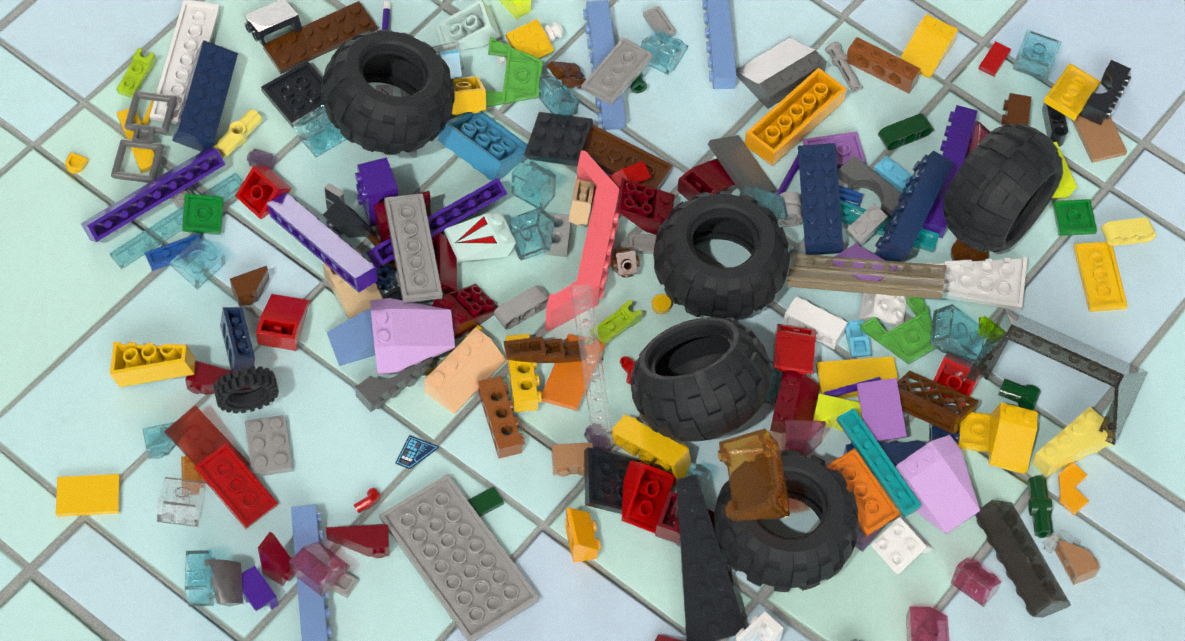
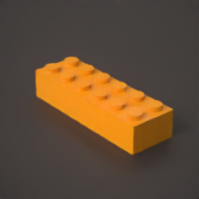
M820 68L816 69L746 132L744 144L773 166L844 102L847 88Z

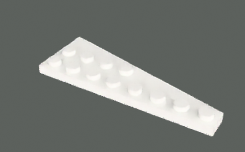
M1022 257V259L959 260L936 263L935 265H947L942 298L1021 311L1028 257Z

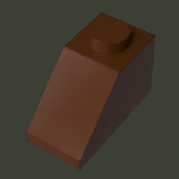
M267 266L230 278L231 289L239 307L251 305L258 301L269 280Z

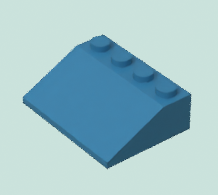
M483 111L479 113L467 112L448 120L444 130L438 137V141L446 148L453 151L459 158L465 160L489 180L505 177L525 158L524 153L527 147L525 142Z

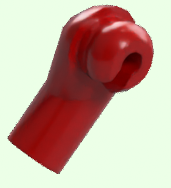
M623 356L620 359V365L627 373L626 383L631 385V373L635 362L631 358Z
M370 488L367 491L368 496L354 504L358 513L366 510L380 499V492L376 488Z

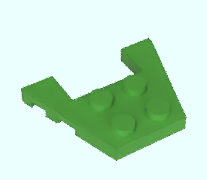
M490 37L488 55L506 57L507 61L503 92L485 90L486 107L538 98L543 61Z
M908 298L906 304L916 316L888 332L885 331L875 317L860 325L861 331L908 365L939 348L941 345L934 323L931 322L928 306L925 305L923 300L924 298Z

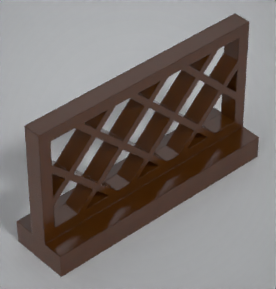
M910 370L897 382L903 412L952 434L958 430V425L978 406V400ZM913 379L917 382L909 383L908 380ZM931 387L935 390H926L925 388ZM920 388L921 391H912V389ZM942 395H949L951 398H943ZM929 396H938V398L930 399ZM955 403L956 406L947 407L946 404ZM960 403H967L969 405L961 406Z

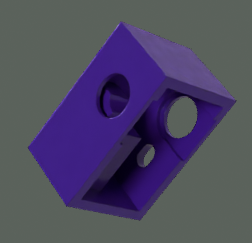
M387 157L358 164V172L355 173L356 189L358 192L357 200L359 205H363L370 227L375 226L374 205L383 203L386 197L398 196V187Z

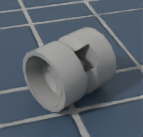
M792 191L779 194L777 197L779 224L785 227H794L801 224L803 221L801 195Z

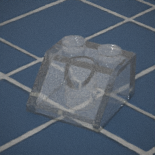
M165 477L157 504V522L198 527L202 514L206 482Z

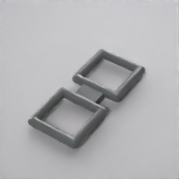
M141 91L134 92L124 126L126 130L134 131L132 140H120L111 172L112 178L150 183L156 179L164 145L154 143L153 140L155 134H168L177 103L176 96ZM140 99L169 102L162 127L133 123ZM126 147L156 150L149 175L120 172Z

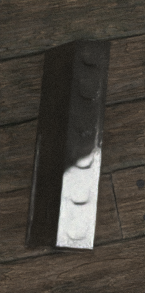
M991 500L981 507L980 512L975 515L977 524L984 530L987 542L996 551L998 561L1004 565L1007 577L1013 581L1016 587V593L1026 604L1027 612L1032 617L1043 618L1071 606L1013 503Z

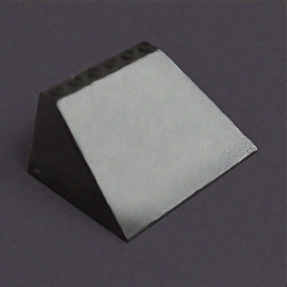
M1004 308L966 378L976 382L979 375H984V379L988 380L1008 341H1013L1115 387L1114 399L1099 429L1100 432H1103V430L1107 432L1108 436L1105 441L1115 445L1148 371Z

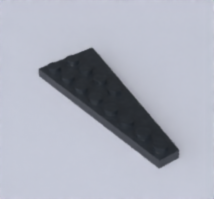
M694 474L677 479L676 492L686 641H720L736 636L742 628L746 629L697 475Z

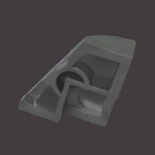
M221 559L204 560L205 566H210L213 573L210 582L214 588L217 604L228 607L243 604L241 563Z

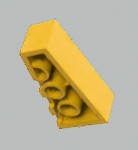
M113 342L110 375L119 387L194 375L196 358L188 346L182 344H163L162 346H157L154 343L137 345L136 342H128V344Z
M626 414L610 430L613 443L633 457L637 454L644 464L652 465L659 470L674 475V486H676L677 479L692 475L693 467L690 453L685 444L677 443L670 437L661 435L659 432L656 433L649 426L642 424L637 418H631Z

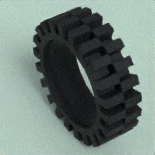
M245 366L240 371L238 368L233 369L234 373L229 371L226 373V376H220V380H216L213 386L218 408H221L222 411L226 410L228 413L233 411L235 414L239 411L246 413V410L249 409L250 412L255 411L254 408L260 410L263 408L262 405L268 406L270 405L269 402H274L279 393L274 372L269 370V368L263 369L262 366H259L257 369L255 366H251L250 369H247ZM259 386V388L250 392L233 393L241 388Z

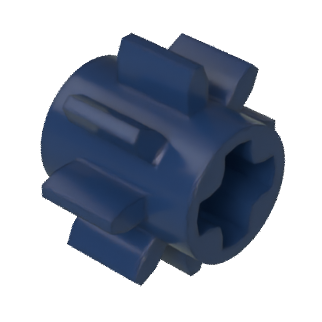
M381 266L377 270L378 281L375 283L378 290L388 291L391 286H395L396 273L391 272V267Z

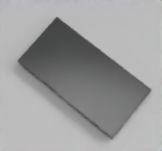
M739 135L712 139L708 142V146L742 195L757 198L773 195L776 192V188Z

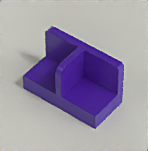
M255 565L242 573L244 599L247 603H250L255 611L266 605L271 610L278 606L277 596Z

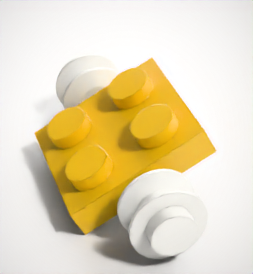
M535 19L506 33L505 37L512 48L540 59L555 51L550 41L554 42L555 37L561 39L563 29L560 24L552 22V27L546 25L545 30H543L539 20ZM496 56L499 63L506 65V57Z

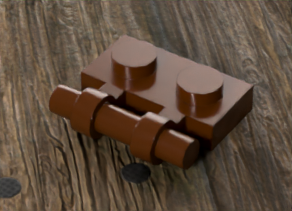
M551 61L547 66L557 80H562V85L567 88L577 87L581 89V85L586 80L576 63Z

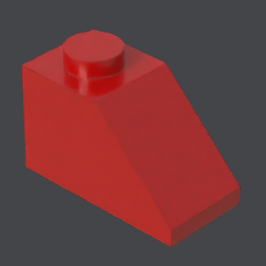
M644 161L619 170L609 176V178L620 189L622 178L642 184L651 179L652 176Z

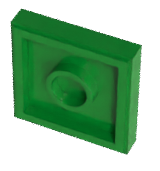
M185 194L182 232L221 235L223 197Z
M1090 199L1053 201L1052 207L1059 236L1096 234L1097 228Z

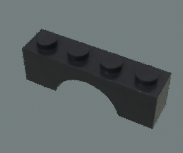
M1111 60L1105 69L1100 83L1106 88L1107 92L1092 93L1084 106L1081 117L1099 125H1102L1104 119L1108 120L1112 113L1111 108L1114 109L1119 99L1117 97L1121 98L1125 90L1123 86L1127 87L1131 80V76H1129L1131 68Z

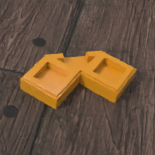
M1074 462L1059 473L1058 484L1059 502L1073 515H1076L1088 504L1089 500L1076 489L1086 479L1087 474Z

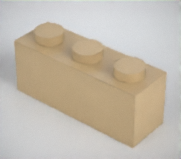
M576 179L568 220L575 225H587L594 190V183L592 181Z

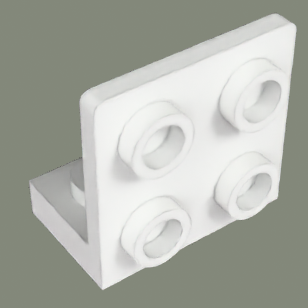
M863 293L859 320L866 322L873 317H877L897 327L904 323L908 297Z
M901 517L871 544L873 549L896 574H900L921 553L928 554L933 549L907 519Z
M764 611L760 616L756 615L750 621V626L747 629L742 628L735 636L736 641H754L758 636L761 641H780L783 627Z

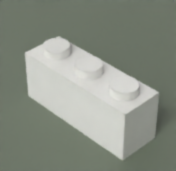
M797 296L785 312L783 323L786 325L816 329V340L832 349H835L841 340L848 323L841 317L834 316L825 309L818 308L806 299H801Z

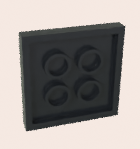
M308 61L261 86V91L292 128L325 110L321 94L323 78Z
M539 112L524 153L525 159L578 166L580 153L585 150L593 126V119Z
M590 447L584 450L585 506L622 514L623 483L629 462H640V460Z

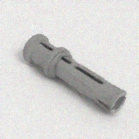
M837 41L832 42L825 48V52L832 58V64L840 70L851 92L856 93L861 90L862 85H860L847 62L848 57L842 52L840 43Z

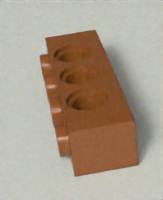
M858 37L855 38L847 51L848 64L910 94L918 82L921 68Z
M501 376L478 381L479 397L498 459L521 454L522 445H525L523 434H519L517 429L519 428L518 418L513 416L512 413L514 411L512 399L508 400L507 394H509L507 383H503ZM499 415H504V416H506V417H504V418H499L498 416H499ZM509 432V433H511V434H510V435H504L503 433Z

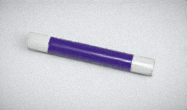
M385 1L383 4L382 30H389L391 2Z

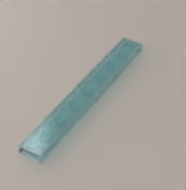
M233 173L201 195L223 197V203H225L237 194L244 181L236 173ZM184 206L112 251L110 257L123 269L145 255V252L154 249L182 231Z

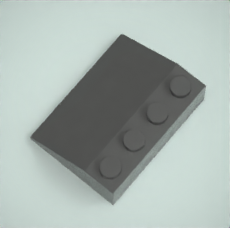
M790 37L736 69V76L769 109L781 102L816 69L820 68L825 72L827 62L816 50Z

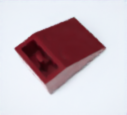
M715 158L692 167L678 179L677 191L688 201H691L693 195L708 192L712 195L718 194L719 191H733L737 187L719 160Z
M622 178L617 211L643 231L657 235L661 224L666 218H669V214L673 210L675 195Z
M477 284L442 295L441 299H435L432 304L434 307L451 310L454 340L467 335L477 325L480 326L494 316V311L498 308L494 301Z
M669 491L656 526L655 536L680 544L677 493ZM708 509L710 519L715 531L714 512Z

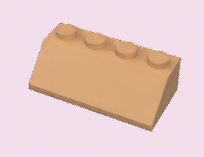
M475 328L424 380V391L453 414H456L478 391V381L489 379L506 362V359L491 338Z

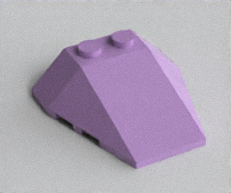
M392 298L370 300L378 375L399 373L404 368L413 364L417 365L427 358H433L455 348L451 310L413 302L403 303L402 300Z
M951 435L929 442L895 467L922 505L915 512L945 534L950 533L980 512L962 450Z

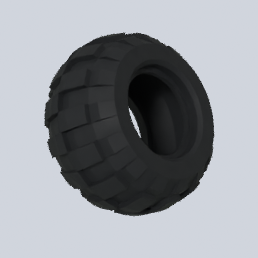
M380 30L374 33L368 31L354 36L347 43L344 42L327 64L321 85V94L326 114L335 128L340 129L343 137L351 143L362 146V149L370 152H383L386 155H397L401 151L409 153L423 148L429 141L432 142L444 130L446 123L450 119L455 100L453 79H450V69L442 57L436 54L434 48L426 42L416 39L413 35L404 32H393L392 30ZM368 83L390 84L402 89L409 96L387 95L374 89Z
M1019 123L1016 126L1008 124L998 127L980 141L957 171L943 200V214L948 225L947 227L960 242L981 252L991 251L996 253L1011 248L1026 234L1050 202L1063 176L1062 158L1059 156L1058 148L1052 140L1036 128Z
M719 191L718 194L712 195L708 192L693 195L691 201L679 203L673 208L669 218H666L661 224L654 245V270L659 283L665 286L664 291L674 304L683 305L687 313L696 317L704 315L724 319L733 317L735 320L750 317L753 310L757 311L758 309L762 310L775 298V294L782 289L790 262L789 245L783 227H779L774 213L768 207L757 205L756 199L747 195L742 197L732 195V191ZM705 240H728L744 247L751 256L744 263L735 267H717L702 260L693 246Z
M717 317L688 320L661 332L641 351L631 373L632 399L642 419L656 433L659 432L665 437L678 441H705L721 437L738 429L762 407L763 401L768 394V389L771 387V366L764 345L749 328L744 327L739 322Z
M784 450L783 454H774V452L768 451L757 455L754 462L747 463L745 461L731 474V478L722 486L715 506V534L721 550L723 549L726 554L725 558L736 572H744L749 582L759 587L762 584L773 586L774 591L789 592L791 588L797 587L802 589V591L818 586L820 581L824 579L829 580L834 577L851 557L860 526L857 515V503L853 492H849L846 489L847 483L845 478L837 469L830 470L826 467L823 459L814 455L810 458L799 455L797 450ZM775 497L792 498L809 506L820 519V523L812 532L802 537L786 538L778 536L762 524L757 514L756 505Z

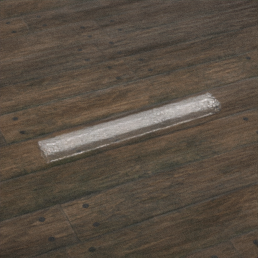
M591 285L571 286L570 290L592 435L612 434L613 429Z

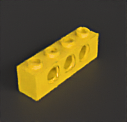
M529 334L506 336V341L530 338ZM507 360L514 413L538 410V402H542L541 391H537L536 387L539 386V375L534 373V369H537V363Z

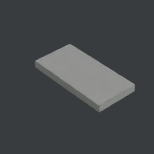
M623 37L583 82L581 89L613 106L651 62L654 54Z

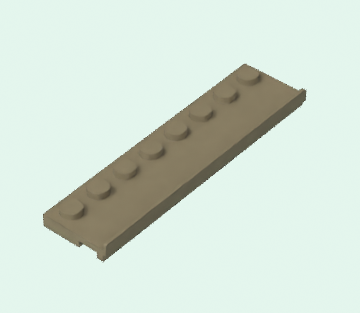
M793 253L789 274H787V286L942 299L947 265ZM832 260L847 261L845 262L846 267L835 266ZM852 262L865 263V268L851 267L853 265ZM871 263L885 264L883 266L884 270L870 269L872 268ZM891 265L896 266L898 269L891 271ZM852 273L884 276V278L880 281L859 280L852 276Z

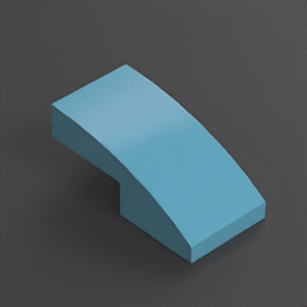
M864 320L846 321L848 323L845 334L851 358L871 356L869 337L860 330V325L864 323Z

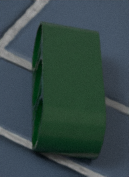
M920 113L882 128L878 132V136L887 150H894L927 137L933 132V127L926 116Z

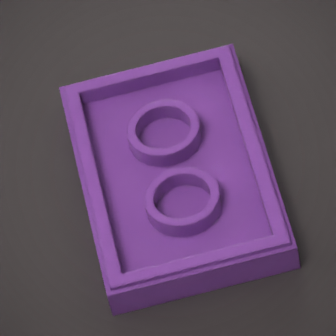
M857 132L803 139V145L835 143L837 169H840L853 156L866 164Z
M856 243L834 256L884 260ZM832 260L833 265L846 267L845 262L847 261ZM852 262L853 265L851 267L865 268V263ZM871 263L872 268L870 269L884 270L883 266L885 264ZM891 265V271L898 269L896 266ZM852 273V276L859 280L880 281L884 278V276Z
M897 378L858 383L856 386L862 420L877 442L906 438Z

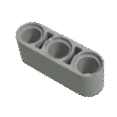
M536 285L500 305L494 311V316L504 329H511L547 308L549 297L540 285Z

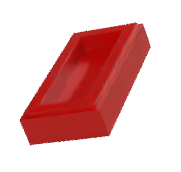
M995 41L978 69L995 77L1009 56L1011 48Z

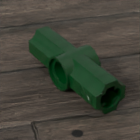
M1034 476L1028 479L1030 496L1028 511L1029 515L1032 516L1034 535L1038 538H1046L1053 534L1051 520L1052 500L1048 498L1046 478Z

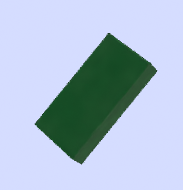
M494 486L467 500L479 517L504 505L503 499Z

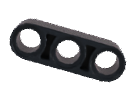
M1044 103L1042 114L1046 134L1052 142H1057L1058 146L1061 147L1068 133L1066 117L1061 112Z

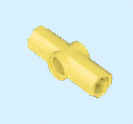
M249 109L239 121L230 124L229 131L213 147L217 148L222 158H227L238 146L246 143L247 136L262 122V117L254 109Z

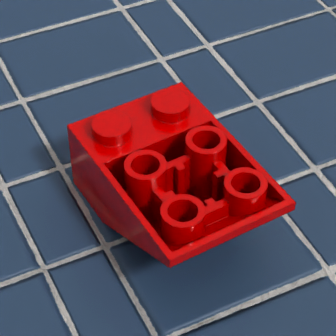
M271 294L257 327L258 345L297 351L310 300Z
M777 324L773 343V368L779 371L791 370L799 374H812L816 329Z

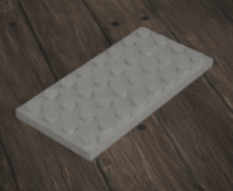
M448 474L379 514V519L384 525H388L389 533L467 641L478 640L539 602V596Z

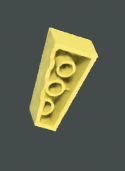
M1089 407L1036 452L1032 464L1048 477L1066 468L1072 462H1079L1092 453L1095 454L1107 446L1114 445L1120 433L1092 407Z

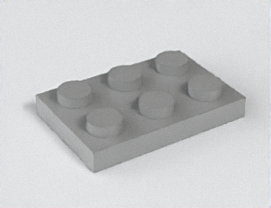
M285 415L245 421L252 473L259 477L293 472Z

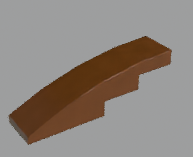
M543 336L503 342L507 360L531 363L584 361L581 340L563 342L562 338L543 340Z

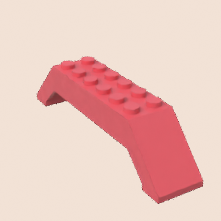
M581 151L577 179L592 181L594 183V190L592 196L593 206L576 282L556 294L549 295L545 330L551 331L598 306L599 298L604 297L608 266L611 263V252L615 243L614 237L617 234L618 219H620V213L617 211L620 189L586 151Z

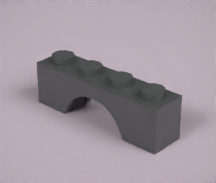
M855 156L839 169L838 178L848 185L849 189L866 188L873 191L880 199L881 210L888 217H891L892 210L899 204L898 197L901 194L891 183L886 182L876 171L871 170L862 160Z
M427 358L417 365L413 364L404 368L399 374L389 379L368 377L355 386L356 397L370 412L380 409L386 401L397 397L407 386H412L421 376L428 375L433 369V358Z

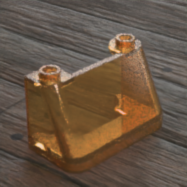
M761 429L720 441L718 457L728 467L732 500L728 501L727 506H725L727 517L733 521L778 519L789 516L790 509L782 455L779 444L766 429Z

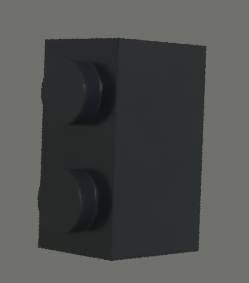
M338 199L323 214L327 219L326 224L339 235L345 234L347 237L353 238L370 237L377 234L341 199Z

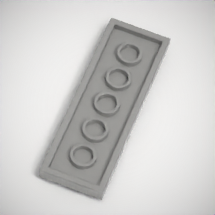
M423 193L384 198L403 303L441 299L442 290Z

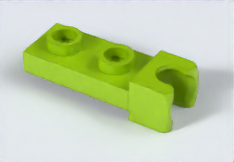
M141 48L136 50L130 66L116 89L118 94L132 98L134 92L139 91L148 73L152 71L156 64V55L153 52L144 57L141 53Z
M628 300L620 306V309L592 328L589 334L595 341L605 343L606 345L629 327H633L640 322L643 317L642 310L631 312L632 300Z

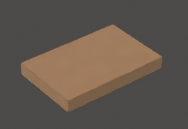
M1082 113L1078 115L1075 121L1072 120L1092 163L1127 154L1125 145L1111 117L1108 120L1104 119L1102 125L1081 117Z

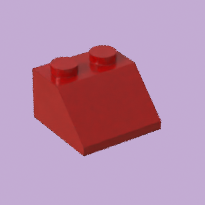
M253 166L235 197L259 219H263L269 214L267 203L285 192L289 194L292 188L268 166Z
M948 352L944 356L933 381L971 397L984 369ZM942 395L943 398H951L949 395Z

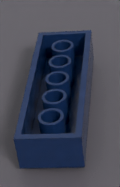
M203 40L196 53L173 134V142L200 152L208 147H212L238 53Z
M835 143L798 146L805 254L841 253L844 251Z
M932 151L929 155L925 154L921 161L915 163L912 169L914 173L905 183L907 188L898 197L899 204L894 207L890 214L892 217L890 222L888 221L883 228L885 233L876 242L875 247L877 249L874 253L885 261L897 262L909 255L951 168L952 161L936 151Z

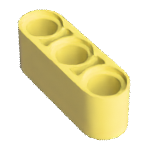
M1146 217L1110 221L1101 227V231L1109 246L1145 243L1156 237V232L1149 218Z

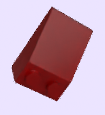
M630 461L623 483L621 521L656 534V526L675 476L647 464Z

